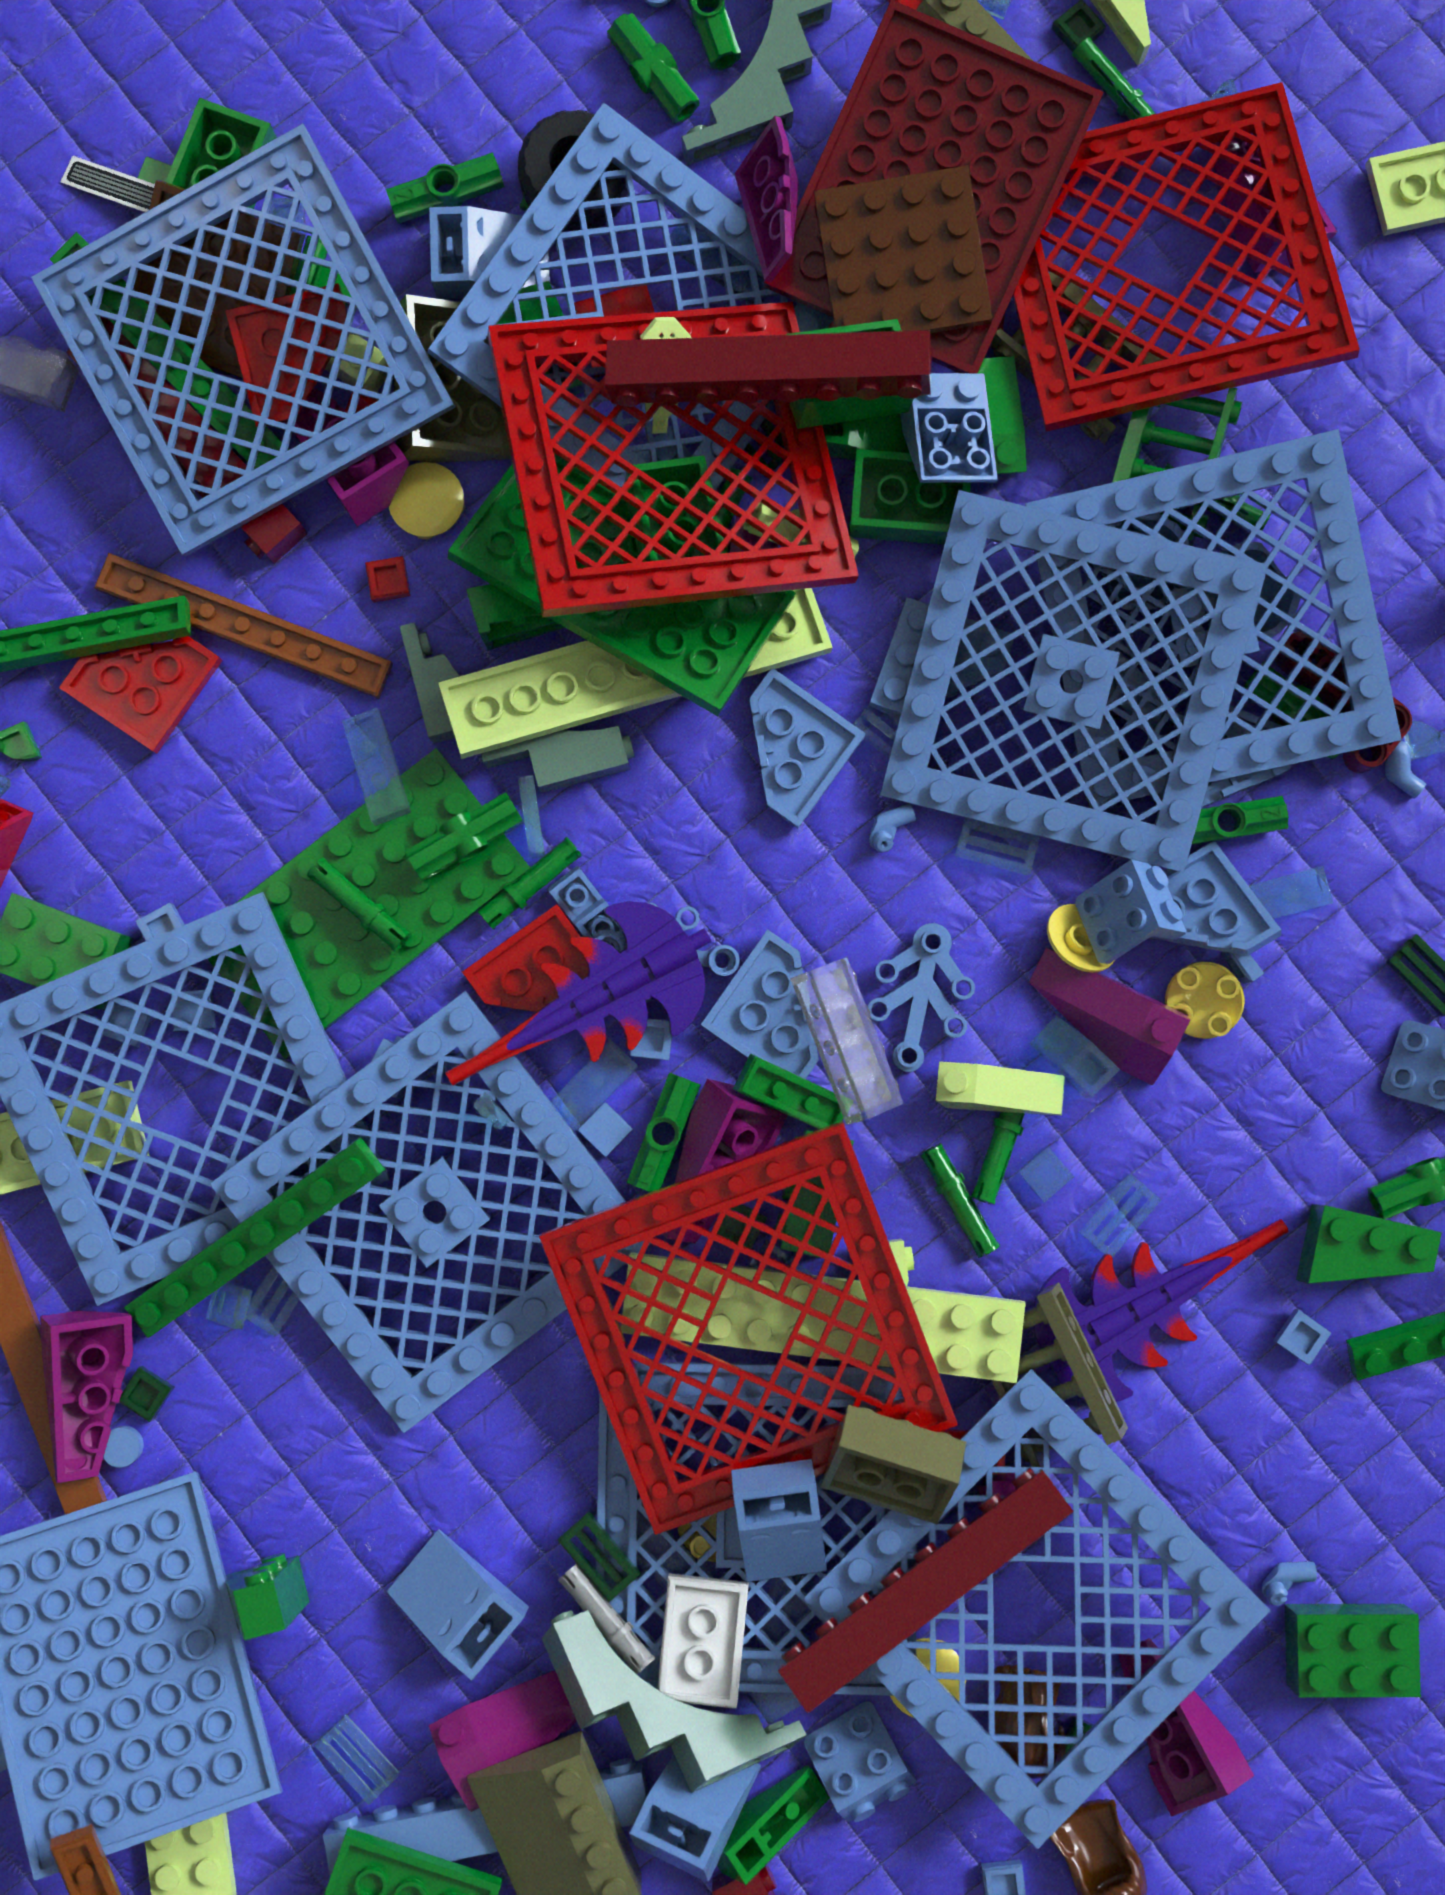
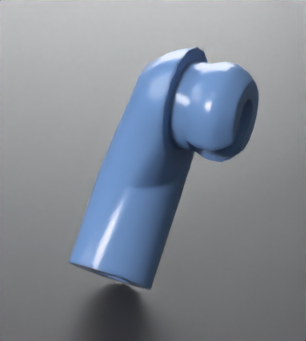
M1400 741L1385 760V776L1390 782L1415 799L1423 791L1426 783L1411 773V747L1408 743Z
M910 803L882 812L876 816L869 833V843L873 849L881 853L889 851L893 847V839L897 828L916 821L915 813Z
M1313 1561L1278 1563L1262 1584V1592L1267 1601L1272 1605H1282L1287 1601V1591L1293 1583L1316 1582L1317 1570Z

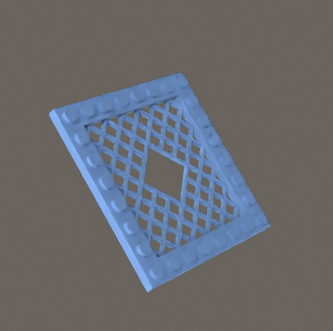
M603 103L432 342L427 353L501 406L490 346L484 341L488 337V326L496 325L511 303L513 304L516 322L505 324L604 317L599 291L667 282L672 284L676 311L694 306H702L705 309L710 308L709 304L728 302L730 307L736 306L735 301L754 299L756 305L762 304L761 298L778 295L780 302H788L787 297L769 289L759 290L757 274L763 279L764 276L745 211L611 107ZM611 162L621 169L606 171ZM625 177L628 197L609 199L606 180ZM633 179L652 194L635 196ZM599 181L602 200L584 202ZM656 201L660 221L640 223L637 204ZM664 203L683 218L667 220ZM630 204L633 224L614 226L611 207ZM604 208L607 227L587 229L584 210ZM577 212L581 230L562 232ZM687 225L691 244L672 247L668 227ZM695 227L714 241L698 243ZM661 228L665 248L645 250L642 230ZM635 231L639 251L619 253L616 234ZM609 235L612 254L592 256L589 237ZM582 238L586 257L566 260L562 240ZM556 241L559 261L540 263ZM718 249L722 268L703 270L699 251ZM726 250L745 265L729 267ZM692 252L696 271L677 274L673 254ZM666 255L670 275L650 277L647 257ZM640 258L644 278L624 280L621 261ZM614 262L617 281L598 284L594 264ZM587 265L591 285L571 287L567 267ZM561 268L564 288L544 290L541 271ZM534 272L537 291L518 294ZM749 272L752 292L734 294L730 274ZM723 275L727 295L708 297L704 278ZM697 279L701 298L682 300L678 281ZM592 292L596 312L576 314L573 294ZM566 296L569 315L549 318L546 298ZM539 299L543 319L522 321L519 301ZM792 300L796 303L794 310L800 332L826 329L832 322L833 317ZM552 364L553 373L544 374L560 386L562 384L561 379H566L570 375L567 371L559 372V366L556 364ZM603 366L585 368L583 372L589 376L605 374L606 368ZM582 382L585 397H579V399L584 401L591 391L590 387ZM540 384L545 404L554 393ZM598 395L590 406L594 408L593 403L610 400L602 395ZM560 398L551 408L552 411L566 420L576 411L572 407L573 405L563 398ZM773 399L766 406L769 410L774 406ZM736 400L728 411L745 422L754 410ZM720 401V406L722 407L726 401ZM640 403L641 411L646 413L645 403ZM698 403L690 413L691 416H696V419L705 424L703 415L714 414L707 407L702 408L701 403ZM621 411L613 422L625 429L624 426L636 425L639 420L636 418L623 419ZM672 414L668 417V420L671 423L674 440L654 442L651 427L652 417L644 426L647 444L628 446L620 457L632 465L647 463L634 452L649 450L651 462H657L656 449L675 447L677 459L684 458L682 445L700 443L691 457L705 455L707 467L709 468L724 448L700 432V436L680 438L678 417ZM582 415L574 425L591 436L600 423H596L589 416L586 418ZM759 415L751 427L757 430L765 418ZM547 418L552 439L561 427ZM722 418L713 430L730 441L739 429ZM604 431L597 441L614 452L623 439L620 438L619 442ZM569 432L558 443L559 446L574 456L585 444ZM744 434L736 446L744 450L751 437ZM590 448L581 460L596 471H599L608 459L593 448ZM729 453L721 465L730 470L738 457ZM614 463L604 476L622 487L627 471ZM716 472L710 477L715 491L724 479V477Z
M304 124L288 131L31 277L183 556L192 554L455 408L449 393ZM291 183L294 191H290L282 187ZM274 193L293 199L288 219L269 214ZM265 198L261 211L249 208L250 205ZM300 202L314 227L295 222ZM240 213L259 218L254 238L235 233ZM231 217L227 230L214 227ZM266 221L285 226L280 246L261 241ZM293 228L312 234L307 254L287 249ZM206 232L225 237L220 257L201 252ZM196 236L193 249L179 246ZM319 237L332 262L314 257ZM232 240L251 245L246 265L227 260ZM259 248L278 253L273 273L253 268ZM172 251L191 256L186 276L167 271ZM285 255L304 261L299 281L280 276ZM162 256L159 269L146 265ZM199 259L217 264L212 285L193 279ZM312 264L331 269L325 289L306 284ZM225 267L244 272L238 292L220 287ZM138 270L157 275L152 295L133 290ZM338 273L351 297L333 292ZM251 274L270 280L265 300L246 295ZM128 275L125 288L112 284ZM165 278L183 283L178 304L159 298ZM278 283L297 288L291 308L272 303ZM191 286L210 291L204 311L186 306ZM105 289L123 294L118 315L99 309ZM304 290L323 296L318 316L299 311ZM95 293L93 302H91L89 296ZM217 294L289 315L268 389L197 368ZM131 297L149 302L144 323L126 318ZM330 299L350 304L344 324L325 319ZM157 305L176 310L171 330L152 325ZM356 308H358L370 332L351 327ZM183 313L202 318L197 339L178 333ZM100 317L116 321L111 337ZM296 318L316 323L310 343L291 338ZM123 324L142 329L137 349L118 344ZM323 325L342 331L337 351L317 346ZM150 332L168 337L163 358L144 352ZM349 333L368 339L363 359L344 354ZM176 339L195 345L189 365L171 360ZM375 342L389 367L370 362ZM289 344L308 350L302 370L283 365ZM118 351L134 356L130 372ZM315 352L334 358L329 378L310 373ZM142 358L161 364L155 384L137 379ZM342 360L361 366L355 386L336 381ZM169 366L187 372L182 392L163 387ZM368 368L387 374L382 394L362 389ZM281 371L300 376L295 397L276 392ZM195 374L213 379L208 400L189 395ZM395 377L400 389L389 394ZM308 379L327 385L321 405L302 400ZM221 382L240 388L234 408L216 403ZM137 386L153 390L149 407ZM334 387L353 392L348 413L328 408ZM247 390L266 395L261 416L242 411ZM161 393L180 398L174 419L156 414ZM360 395L378 400L355 413ZM274 398L293 403L287 424L268 419ZM187 401L206 406L201 427L182 422ZM300 406L319 411L314 432L295 427ZM214 409L233 414L227 435L208 430ZM326 414L344 419L321 432ZM240 417L259 422L253 443L234 437ZM156 421L172 425L168 442ZM266 425L285 430L280 451L261 446ZM180 428L199 433L193 454L174 448ZM292 433L310 438L288 450ZM206 436L225 441L219 462L201 457ZM232 443L251 449L246 470L227 464ZM258 452L276 456V458L254 469ZM175 455L191 460L187 477ZM199 462L217 468L212 489L193 483ZM225 470L243 475L220 488ZM194 490L207 493L209 495L199 500Z
M263 892L0 1003V1097L97 1306L166 1277L240 1224L227 1206L216 1210L220 1201L217 1193L210 1208L189 1201L197 1182L211 1187L210 1183L213 1180L200 1176L207 1156L226 1163L227 1166L224 1171L226 1172L239 1162L236 1158L243 1141L257 1146L265 1142L246 1134L253 1115L274 1122L268 1136L269 1139L277 1133L279 1125L285 1127L291 1123L283 1119L290 1099L311 1108L347 1080ZM241 944L246 956L228 949ZM219 954L212 973L192 966ZM225 956L246 963L239 983L218 976ZM183 969L176 988L156 981ZM251 969L262 992L244 986ZM189 971L209 979L202 999L181 991ZM215 981L236 989L228 1009L208 1001ZM146 985L139 1004L118 997ZM152 987L172 994L165 1014L145 1007ZM241 992L262 999L255 1019L234 1011ZM179 997L199 1005L192 1024L171 1017ZM109 1001L102 1020L82 1013L87 1009ZM115 1003L136 1010L128 1030L108 1022ZM267 1004L278 1028L261 1022ZM205 1007L225 1015L218 1035L198 1027ZM142 1013L162 1020L155 1040L135 1033ZM72 1016L65 1035L45 1028ZM231 1018L252 1025L244 1045L224 1037ZM78 1019L99 1026L92 1045L71 1038ZM168 1023L189 1031L182 1050L161 1043ZM258 1028L278 1035L271 1055L250 1047ZM105 1029L126 1036L118 1056L98 1048ZM35 1032L29 1049H27L22 1037ZM195 1033L215 1041L208 1060L187 1053ZM41 1035L62 1042L55 1061L34 1054ZM132 1039L152 1046L145 1066L125 1059ZM283 1040L294 1064L277 1058ZM221 1043L242 1051L235 1070L214 1063ZM68 1045L89 1052L82 1071L61 1064ZM158 1049L231 1076L204 1147L131 1120ZM247 1054L268 1061L261 1080L240 1073ZM95 1055L115 1062L108 1081L88 1074ZM33 1061L52 1068L45 1086ZM273 1064L294 1071L287 1091L266 1083ZM121 1065L142 1072L135 1091L114 1084ZM58 1070L78 1078L71 1097L51 1090ZM299 1076L310 1099L292 1093ZM237 1079L258 1087L251 1106L230 1099ZM85 1081L105 1088L98 1107L77 1100ZM264 1089L284 1097L277 1116L256 1109ZM111 1091L132 1098L125 1117L104 1110ZM50 1097L68 1104L62 1121ZM227 1105L247 1112L240 1132L220 1124ZM74 1107L95 1114L88 1133L67 1126ZM101 1116L121 1124L114 1143L94 1136ZM364 1118L352 1126L369 1129ZM127 1127L148 1134L141 1153L120 1146ZM217 1131L237 1138L230 1157L210 1150ZM67 1133L85 1140L78 1157ZM343 1133L326 1145L323 1151L329 1152L332 1147L334 1153H339ZM350 1134L348 1146L361 1137L367 1146L370 1147L371 1137ZM154 1136L174 1144L167 1163L147 1156ZM91 1142L111 1149L104 1169L84 1162ZM376 1146L375 1156L382 1159ZM180 1147L201 1154L194 1173L173 1165ZM118 1152L138 1160L131 1179L110 1171ZM311 1158L305 1161L304 1164L310 1166ZM326 1159L317 1161V1168L324 1164ZM144 1162L164 1169L157 1189L137 1181ZM384 1167L385 1170L371 1181L372 1186L390 1179L386 1167ZM83 1169L101 1175L95 1193ZM309 1170L297 1176L306 1177L309 1174ZM170 1172L191 1180L184 1198L163 1191ZM107 1178L128 1185L121 1204L100 1197ZM286 1182L285 1191L292 1187L295 1183ZM278 1184L269 1188V1191L275 1198L277 1197ZM134 1188L154 1195L147 1214L127 1207ZM356 1191V1192H354L352 1195H350L349 1197H351V1196H353V1195H355V1194H357V1193H360V1192H357V1191ZM160 1198L181 1205L174 1224L153 1217ZM100 1205L118 1211L111 1229ZM186 1208L205 1214L180 1226ZM123 1214L144 1221L137 1240L117 1233ZM150 1224L169 1230L143 1242ZM116 1240L133 1247L120 1251Z
M1030 1369L960 1439L966 1441L960 1482L941 1518L958 1502L959 1521L964 1518V1501L984 1502L991 1497L992 1473H1015L1016 1478L1022 1472L1031 1468L1034 1473L1042 1469L1049 1479L1050 1474H1072L1073 1497H1064L1067 1503H1073V1526H1054L1044 1534L1045 1555H1022L1021 1551L1009 1561L1074 1563L1075 1646L994 1643L992 1573L987 1577V1584L979 1583L971 1589L987 1590L988 1613H965L963 1595L959 1598V1613L941 1612L930 1620V1642L907 1641L906 1638L868 1667V1669L1025 1837L1039 1849L1271 1610ZM1033 1427L1042 1438L1021 1437ZM1020 1444H1043V1467H1021ZM1015 1445V1467L994 1466ZM1049 1445L1072 1468L1050 1467ZM986 1474V1495H965ZM1079 1475L1100 1497H1079ZM1079 1504H1102V1527H1079ZM1108 1505L1131 1528L1109 1527ZM890 1510L803 1599L824 1622L833 1616L839 1622L851 1613L847 1606L866 1591L868 1593L871 1589L873 1596L878 1592V1588H884L880 1580L900 1560L902 1571L905 1572L907 1570V1559H914L913 1556L917 1553L909 1551L928 1531L929 1543L933 1542L935 1545V1530H948L954 1524H934ZM1051 1533H1073L1074 1556H1052ZM1080 1533L1102 1534L1103 1557L1080 1556ZM1109 1534H1131L1132 1557H1109ZM1138 1535L1160 1558L1138 1557ZM1080 1563H1103V1586H1080ZM1109 1564H1132L1133 1587H1110ZM1139 1564L1161 1565L1162 1588L1139 1587ZM1168 1566L1191 1589L1168 1588ZM1081 1593H1103L1104 1616H1081ZM1110 1594H1133V1617H1111ZM1139 1594L1162 1595L1163 1618L1140 1617ZM1169 1595H1191L1192 1619L1169 1618ZM1198 1596L1209 1606L1200 1617ZM936 1619L959 1620V1642H936ZM965 1620H988V1643H965ZM1081 1623H1104V1646H1081ZM1110 1624H1133L1134 1647H1111ZM1140 1624L1163 1625V1648L1140 1647ZM1169 1625L1190 1626L1170 1647ZM909 1648L930 1649V1671ZM936 1649L959 1650V1672H936ZM965 1650H988V1673H965ZM994 1651H1017V1674L994 1673ZM1023 1651L1046 1652V1675L1023 1674ZM1052 1652L1075 1653L1076 1676L1053 1675ZM1082 1653L1105 1654V1677L1082 1676ZM1111 1654H1134V1677H1111ZM1141 1655H1162L1141 1676ZM938 1679L959 1680V1701ZM965 1680H988V1703H965ZM994 1681H1017L1018 1704H994ZM1023 1682H1047V1705L1024 1704ZM1053 1682L1076 1683V1706L1053 1705ZM1082 1683L1105 1684L1106 1707L1082 1706ZM1112 1684L1133 1685L1112 1706ZM967 1710L989 1711V1733ZM994 1711L1018 1712V1735L995 1734ZM1024 1712L1047 1713V1735H1024ZM1053 1713H1076L1077 1736H1053ZM1083 1714H1104L1083 1736ZM996 1741L1018 1742V1764ZM1024 1742L1047 1743L1048 1766L1024 1765ZM1054 1743L1075 1744L1054 1765ZM1026 1773L1045 1774V1776L1036 1784Z

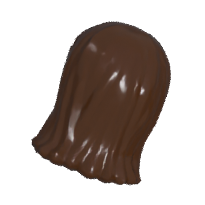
M1017 1665L997 1666L994 1669V1673L1017 1674ZM1023 1668V1674L1046 1675L1045 1671ZM999 1681L1000 1691L995 1704H1018L1017 1681ZM1023 1682L1024 1704L1047 1705V1682ZM1053 1682V1705L1056 1704L1061 1683ZM994 1711L995 1734L1018 1735V1712ZM1024 1712V1735H1047V1713ZM1053 1713V1736H1056ZM1060 1725L1058 1736H1065L1064 1729ZM996 1741L1018 1764V1742ZM1024 1742V1765L1048 1766L1047 1743ZM1054 1743V1765L1065 1755V1744ZM1026 1773L1031 1779H1039L1045 1776V1774Z
M1097 1799L1082 1804L1049 1837L1065 1858L1078 1895L1147 1894V1882L1143 1863L1120 1825L1116 1811V1802L1113 1799Z

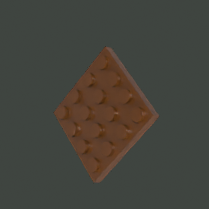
M969 165L814 191L834 327L898 319L901 331L930 330L931 334L991 324L992 313Z
M156 180L149 210L186 189L163 180ZM240 213L235 233L254 238L259 218ZM231 217L214 227L227 230ZM266 221L261 241L280 246L285 227ZM293 230L287 249L301 253L305 234ZM206 232L201 252L220 257L225 237ZM196 236L179 246L193 249ZM232 240L227 260L246 265L251 245ZM259 248L253 268L273 273L278 253ZM172 251L167 271L186 276L191 256ZM285 255L280 276L294 280L299 259ZM162 256L146 265L159 269ZM199 259L193 279L212 285L217 264ZM225 267L220 287L238 292L244 272ZM138 270L133 289L137 292L152 295L157 275ZM251 274L246 295L265 300L270 280ZM165 278L159 298L178 304L183 283ZM278 283L273 299L290 295L292 287ZM191 286L186 306L204 311L210 291ZM217 294L200 358L208 366L243 378L225 311L250 305L251 303ZM157 305L156 313L171 327L176 310ZM183 313L178 333L197 339L202 318ZM186 342V344L192 350H194L195 345Z

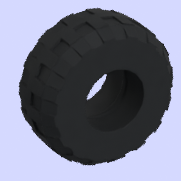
M583 110L556 112L540 120L527 133L519 151L518 178L523 197L528 206L532 204L595 114ZM612 162L606 169V171L621 170ZM625 177L606 180L609 199L628 197ZM599 181L584 202L602 200ZM623 205L611 207L613 218L621 211ZM604 208L584 210L587 229L605 225ZM577 212L564 230H581Z

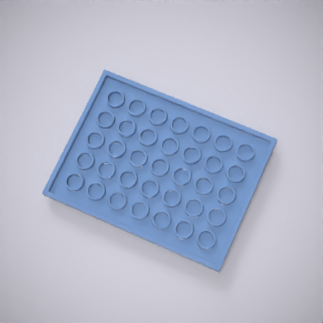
M197 1471L0 1536V1737L34 1881L59 1873L50 1850L51 1839L93 1824L106 1856L283 1792L244 1642L226 1585L227 1578L203 1486Z

